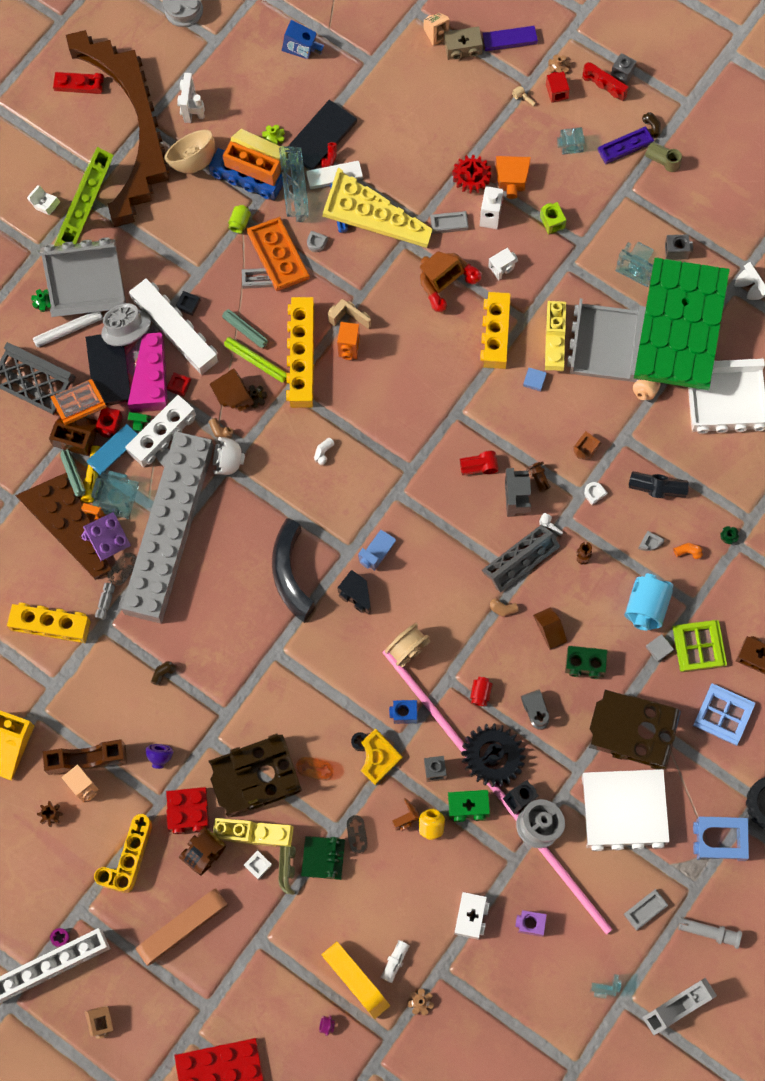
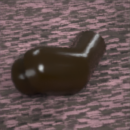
M166 661L157 666L151 683L160 686L164 674L175 673L177 666L172 664L171 661Z

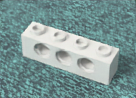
M177 395L125 447L128 454L143 467L151 464L155 460L158 450L162 452L168 447L175 431L182 433V429L195 420L196 413L194 408ZM174 417H180L176 422L171 421ZM160 430H166L165 434H158ZM147 443H153L152 447L145 448Z

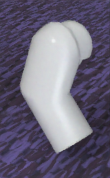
M327 438L317 446L314 456L316 463L324 465L327 462V457L324 454L334 445V441L331 438Z

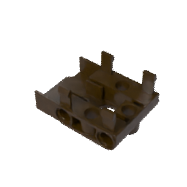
M605 690L603 699L596 702L590 725L593 737L589 748L612 754L613 758L620 760L624 758L649 765L652 769H667L681 710L642 698ZM652 709L656 714L655 717H648L646 710ZM643 722L651 723L655 727V735L650 739H644L638 733V727ZM663 733L668 734L670 741H662L660 735ZM636 748H644L646 754L643 756L638 755Z
M276 733L268 736V739L242 748L239 746L231 749L229 754L208 761L213 770L210 780L218 804L226 809L228 818L285 799L302 791L283 734L278 735ZM261 749L264 751V755L261 758L254 757V753L257 750ZM283 761L289 762V767L286 770L279 769V765ZM268 765L274 769L275 775L271 781L262 782L259 780L258 770L262 766ZM274 786L277 788L274 795H267L269 787Z

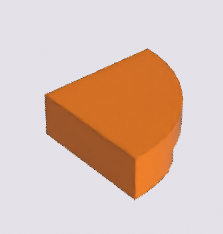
M84 503L81 508L85 514L95 515V520L106 516L100 507Z

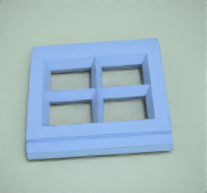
M711 683L693 726L737 746L753 711L755 702Z

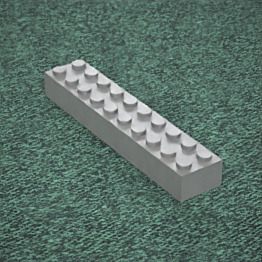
M175 431L121 609L125 615L162 624L214 450L211 439Z

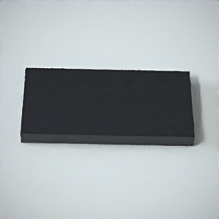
M329 99L287 146V155L309 170L316 169L321 164V160L328 156V143L334 142L338 144L356 124L357 118Z
M101 334L86 336L90 377L104 403L110 405L128 402L131 390L125 346L109 345L103 340Z

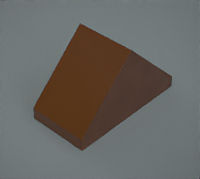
M551 607L533 615L549 650L567 643L561 620Z

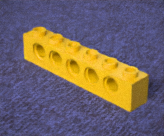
M291 297V304H288V315H291V321H287V331L291 332V338H287V349H290V355H287V367H290V373L286 375L287 384H290V390H286V401H290L291 408H313L314 298ZM299 316L305 317L303 320H297ZM299 333L305 334L303 337L296 336ZM299 350L305 351L301 355L296 354V352ZM299 367L304 368L302 372L296 371ZM297 385H304L302 389L295 388Z

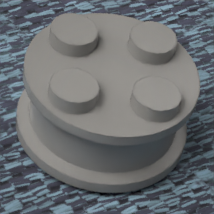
M163 0L166 18L175 26H191L198 22L203 14L201 0Z
M538 799L530 802L517 817L516 828L520 838L527 845L542 849L552 845L561 836L565 828V820L561 810L554 803Z

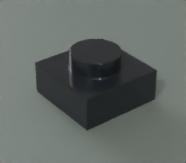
M183 291L175 307L193 316L201 300L200 297Z

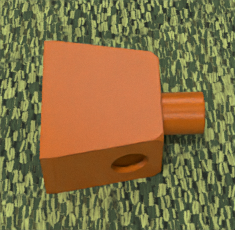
M496 156L499 189L507 191L506 197L508 199H516L517 191H525L531 157Z

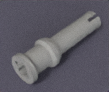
M681 917L679 922L681 924L678 930L715 939L718 944L725 943L733 945L735 949L739 948L742 931L728 930L725 926L717 928Z

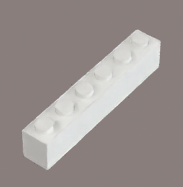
M144 279L129 291L131 299L141 310L149 314L151 321L190 364L203 375L218 362V352L212 345L208 346L205 343L206 339L200 332L197 334L193 330L194 326L189 320L185 321L182 318L183 315L177 307L173 308L170 305L171 301L165 294L162 296L158 292L159 288L154 282L150 283L147 279Z

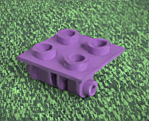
M114 512L83 526L85 531L81 535L84 541H91L100 561L131 546Z

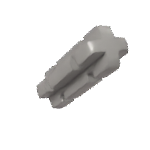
M105 583L103 587L104 592L101 593L98 604L99 610L97 609L95 617L99 620H105L107 617L106 611L109 610L112 599L111 594L114 593L115 586L111 583Z

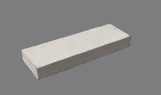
M354 161L306 171L310 190L330 186L334 181L338 167L349 177L352 176L357 180L363 179L360 162Z

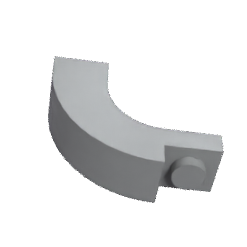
M704 978L642 1018L652 1034L656 1035L717 995L707 979Z

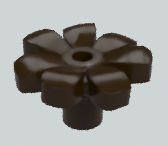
M254 385L249 386L250 391L248 392L254 401V404L251 405L252 408H258V403L263 406L265 404L264 399L268 397L267 392H263L262 386H258L257 389Z

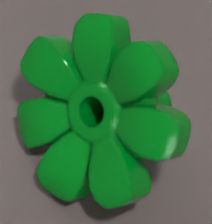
M40 289L36 290L37 296L32 295L31 297L32 306L35 309L39 308L41 312H45L46 307L51 309L48 290L46 289L44 292Z

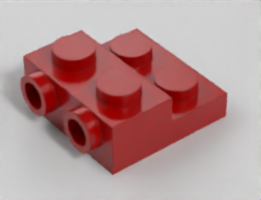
M206 787L166 791L167 828L169 832L183 834L185 830L200 832L204 827L209 828Z

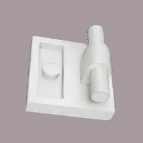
M184 73V79L180 81V90L182 92L181 95H178L177 104L180 106V115L183 116L184 123H191L192 114H197L199 119L205 117V107L200 95H195L196 90L192 73Z

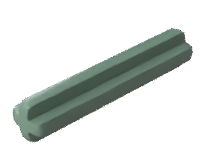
M227 309L223 313V319L260 348L266 347L268 339L234 312Z
M68 449L62 450L60 457L75 496H84L85 488L72 454Z

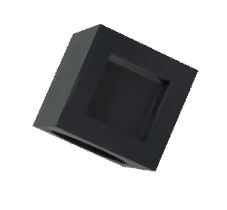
M526 780L509 791L503 800L515 815L530 802L536 800L539 795L534 786Z

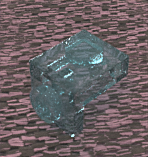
M614 974L611 986L591 983L590 992L594 993V997L597 998L615 997L616 992L620 993L622 980H618L619 975Z

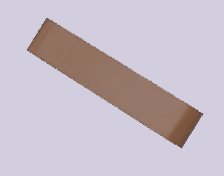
M217 888L213 889L142 942L135 950L147 966L153 964L228 906L227 902Z

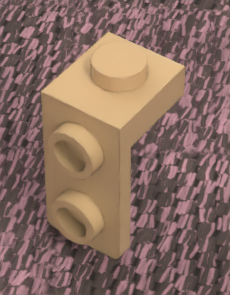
M341 299L328 312L329 323L334 326L347 313L366 328L370 329L371 327L370 316L363 311L357 310L356 306L350 301L346 302Z

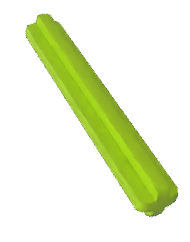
M228 337L225 340L224 346L278 381L284 382L286 380L287 373L233 338Z

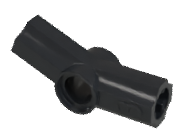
M633 471L629 480V488L648 492L650 496L655 498H664L665 496L686 498L689 491V482L687 480L670 479L661 474L648 475Z

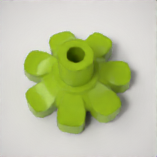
M268 125L266 131L262 132V137L278 145V142H284L283 135L285 132L284 129L279 128V125H274L273 127Z

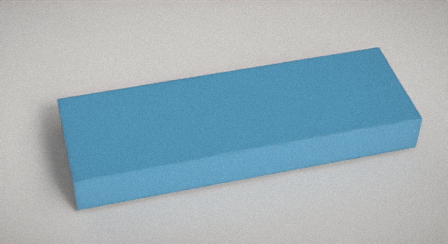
M126 424L87 460V463L101 475L127 451L125 447L138 434Z

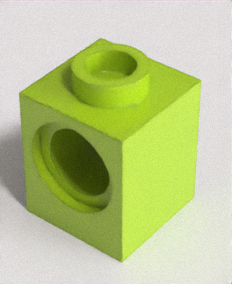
M558 202L544 205L540 211V218L548 235L565 229L566 218ZM554 215L556 218H550L548 216Z

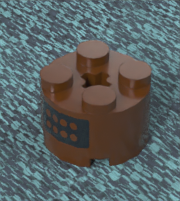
M204 827L199 832L198 837L194 835L189 840L188 845L190 847L186 848L179 855V858L202 876L211 868V864L221 856L226 848V844Z

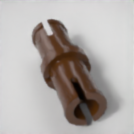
M585 542L581 543L577 550V562L582 565L583 562L584 565L587 564L592 557V554H590L592 553V545L589 542L586 545Z

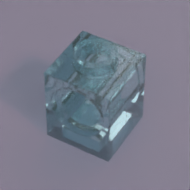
M582 127L560 130V137H557V146L561 148L562 155L584 151L585 142Z

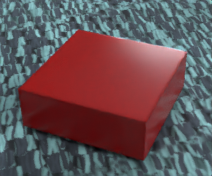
M174 372L166 389L184 397L191 383V378Z

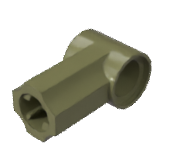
M652 142L645 153V157L664 165L665 169L669 172H676L680 169L682 154L677 149H668Z

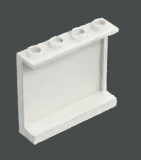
M764 359L714 361L709 390L688 387L692 432L705 434L709 431L725 433L728 430H735L736 432H744L749 429H754L755 431L765 430Z
M663 769L589 772L582 774L587 848H592V851H602L604 847H612V850H623L624 846H632V849H644L645 845H652V848L658 849L664 848V845L669 843Z

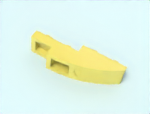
M547 302L545 370L564 371L566 302Z
M215 818L213 834L224 841L273 847H291L294 827L291 825Z

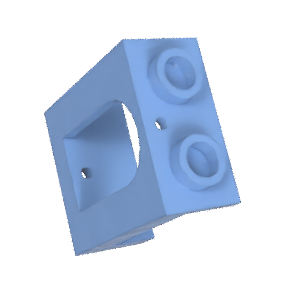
M698 817L696 822L693 823V834H697V842L693 844V852L697 854V860L712 858L747 861L749 859L748 818ZM712 827L737 828V848L709 847L703 841V833L706 829Z

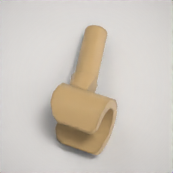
M519 86L513 90L512 95L515 99L522 97L532 106L536 104L535 101L525 94L523 87Z

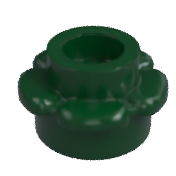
M726 526L722 529L720 537L724 543L733 544L739 540L737 528Z

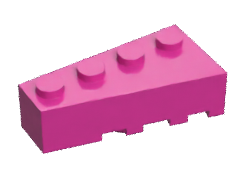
M161 332L148 333L142 336L128 400V407L132 413L159 411L168 405L165 344Z

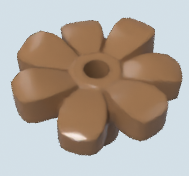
M556 54L553 56V59L548 61L550 66L549 72L564 71L567 74L569 72L567 67L571 66V62L569 60L566 61V56H558Z
M419 989L418 994L415 992L410 994L412 1000L408 1001V1007H414L412 1010L413 1014L418 1015L421 1011L422 1015L425 1016L428 1014L427 1008L433 1009L434 1003L430 1002L433 998L431 993L425 995V990Z

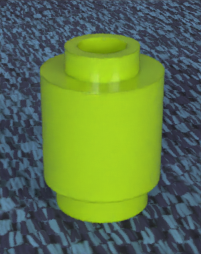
M244 205L234 207L228 222V228L231 231L242 233L246 229L251 215L249 208Z

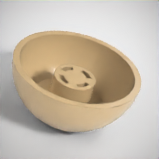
M195 131L178 140L166 152V162L173 169L182 173H195L203 170L211 162L215 152V141L211 131Z

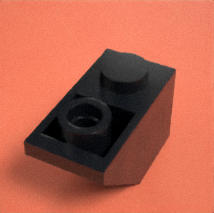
M351 570L337 587L339 597L345 602L350 601L355 604L354 608L359 612H366L369 615L371 613L367 580Z

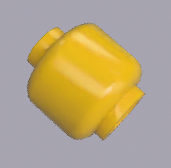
M428 809L422 812L419 816L418 827L420 835L428 840L441 837L444 833V815L436 809Z

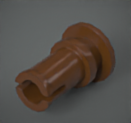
M543 461L536 462L526 469V471L532 472L530 475L534 477L540 492L551 488L544 473L545 469L541 467L544 464Z

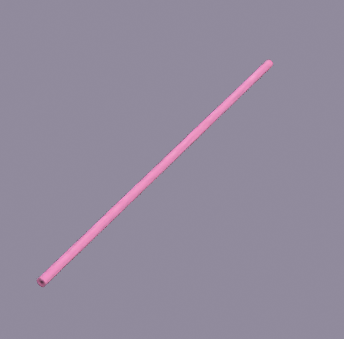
M384 650L382 653L461 752L467 751L462 747L464 742L404 667L397 666L396 659L390 653L386 654ZM488 782L487 785L517 821L520 812L514 815L503 800L506 795L497 783H495L494 787H491L490 782ZM548 848L539 849L607 935L613 929L551 851Z

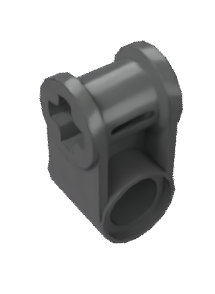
M540 689L522 695L521 700L532 726L538 730L546 728L549 723V714ZM537 716L543 718V722L537 720Z

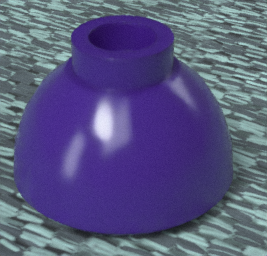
M151 744L146 747V756L152 763V767L156 769L164 768V764L168 763L173 755V749L164 744Z

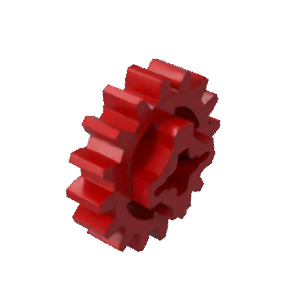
M473 154L471 158L465 155V160L459 159L458 164H454V170H452L453 182H457V188L462 186V192L468 189L469 194L472 193V190L479 193V188L484 190L485 184H490L491 166H487V160L482 162L481 156L475 159Z

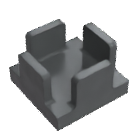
M506 468L505 494L507 517H515L517 513L531 512V504L529 503V496L531 495L529 471H514V468Z

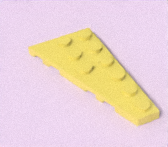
M338 167L322 217L427 248L432 228L415 217H410L404 213L403 209L390 204L389 200L368 186L364 187L357 182V179L352 176L349 177Z

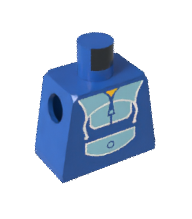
M290 20L284 34L282 51L308 59L311 52L321 55L324 45L315 41L317 34L315 31Z

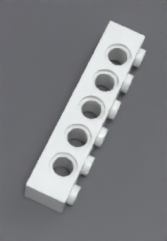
M98 928L0 976V1003L110 950L103 930Z

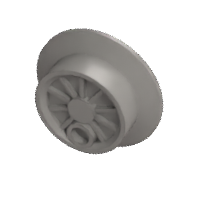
M124 303L111 308L103 318L102 338L107 344L112 346H123L133 343L148 331L151 325L150 316L147 312L139 310L134 304Z

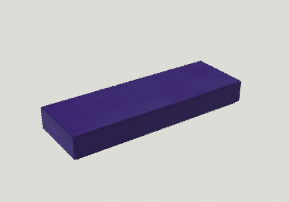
M535 26L482 33L485 51L534 45L538 42Z
M645 126L599 146L597 150L606 165L649 146L650 143L654 142V139Z

